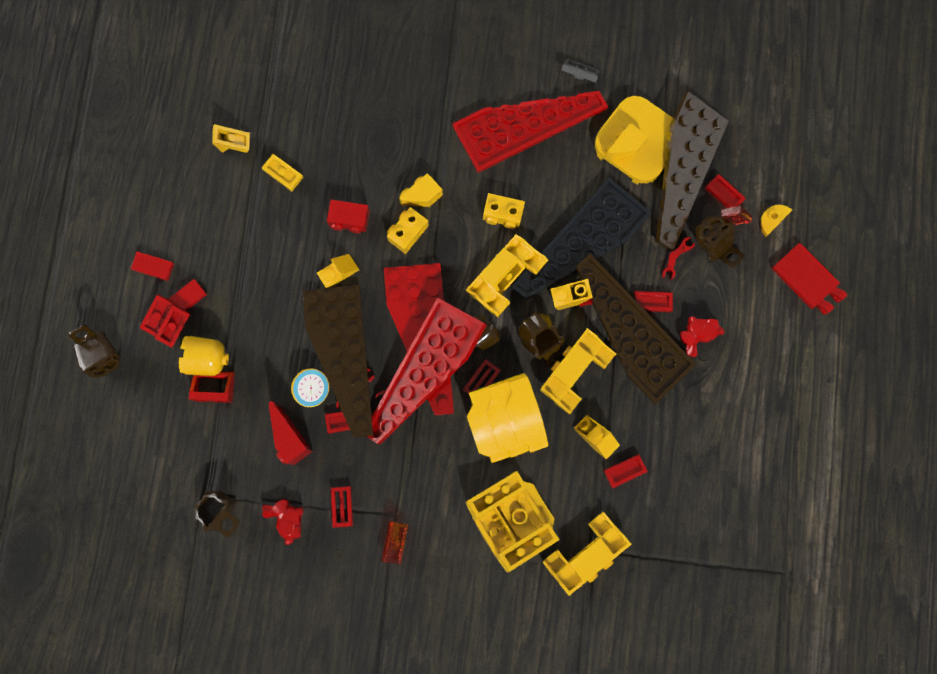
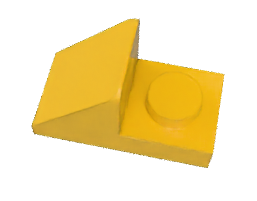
M214 124L212 143L221 152L233 149L246 153L249 151L250 133Z
M347 254L331 259L332 264L317 272V275L326 288H332L359 271V268L351 256Z

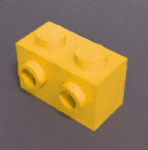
M488 193L483 220L492 225L497 223L503 224L504 227L509 229L519 228L525 201Z
M410 207L408 211L404 210L401 213L398 223L396 225L393 224L388 229L387 239L406 254L428 228V220Z

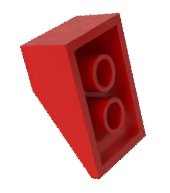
M271 401L269 403L275 448L278 451L276 455L282 463L295 465L313 452V450L281 406Z

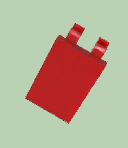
M801 243L797 244L771 268L810 309L816 306L823 315L834 309L831 303L824 300L828 294L837 303L848 296L846 292L837 288L840 282Z

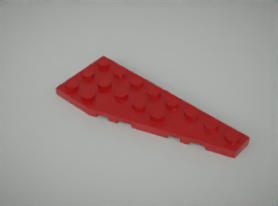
M600 91L571 97L561 96L551 100L547 98L520 102L517 105L508 106L507 104L496 108L486 107L453 123L452 127L477 173L606 110L608 105Z
M440 263L384 268L387 307L407 352L437 297L444 301ZM451 376L428 398L435 416L454 414Z
M437 297L372 415L374 436L367 437L377 444H381L468 360L487 324Z

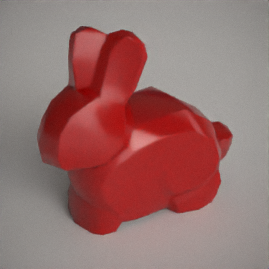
M689 317L687 331L680 333L682 342L687 345L686 354L693 358L696 357L698 354L697 343H708L714 340L718 335L724 334V329L719 326V322L716 319L706 320Z
M287 499L278 501L274 506H262V516L264 518H277L276 528L280 536L284 538L286 545H290L294 539L300 538L303 507L289 506Z

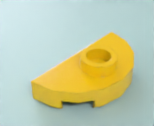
M775 205L763 213L760 220L761 231L765 237L776 228L792 209L784 205Z

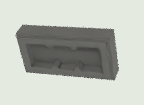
M569 59L565 60L561 70L573 74L577 79L582 80L585 78L593 82L597 81L600 73L598 69Z

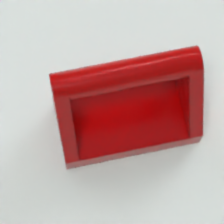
M221 371L215 376L193 375L188 399L197 402L232 403L235 373ZM200 378L228 379L225 392H199Z

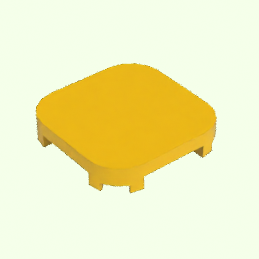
M640 96L628 97L619 104L599 130L595 139L597 156L601 161L605 159L632 178L631 182L637 185L639 183H652L665 168V161L668 160L669 149H667V145L671 138L669 129L673 118L647 99ZM630 123L648 136L645 144L635 157L607 160L605 158L607 146L611 141L616 142L619 131L623 127L627 128Z

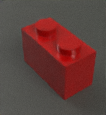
M330 200L327 223L333 230L349 229L353 233L366 232L370 212L369 207L364 204Z

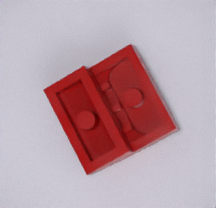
M157 294L139 328L155 336L154 339L172 348L190 313L171 300Z

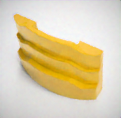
M525 373L469 393L472 407L467 415V419L478 452L489 456L492 463L508 457L512 458L528 451L531 453L548 447L542 417Z
M517 471L466 502L468 510L483 538L507 573L559 540L553 530L555 518L546 507L534 484L524 482Z

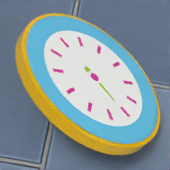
M317 369L302 370L293 379L291 386L292 396L298 404L304 407L318 406L326 399L329 393V381L325 374Z

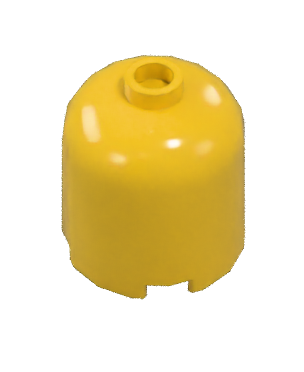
M195 336L184 337L181 344V349H184L183 358L179 357L180 373L215 376L222 371L224 365L228 364L229 354L225 353V347L220 341Z

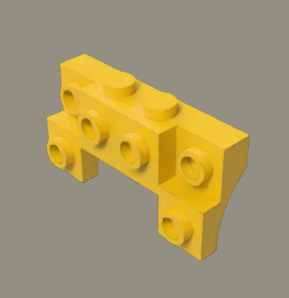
M515 235L471 283L466 291L488 311L498 317L510 304L509 300L502 295L503 292L525 268L536 275L547 263L548 259L523 238Z
M588 328L573 347L568 346L562 355L565 358L561 363L557 360L551 368L553 371L552 375L540 389L542 393L552 399L556 405L569 415L582 399L570 388L587 366L593 361L605 369L616 355Z
M604 512L588 524L597 538L568 562L558 549L542 561L569 596L585 582L588 581L590 583L598 577L597 573L602 568L604 570L608 569L614 563L612 560L631 545Z

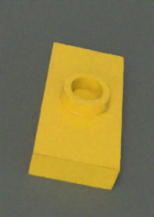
M274 154L262 166L264 172L290 191H293L303 179L299 172Z

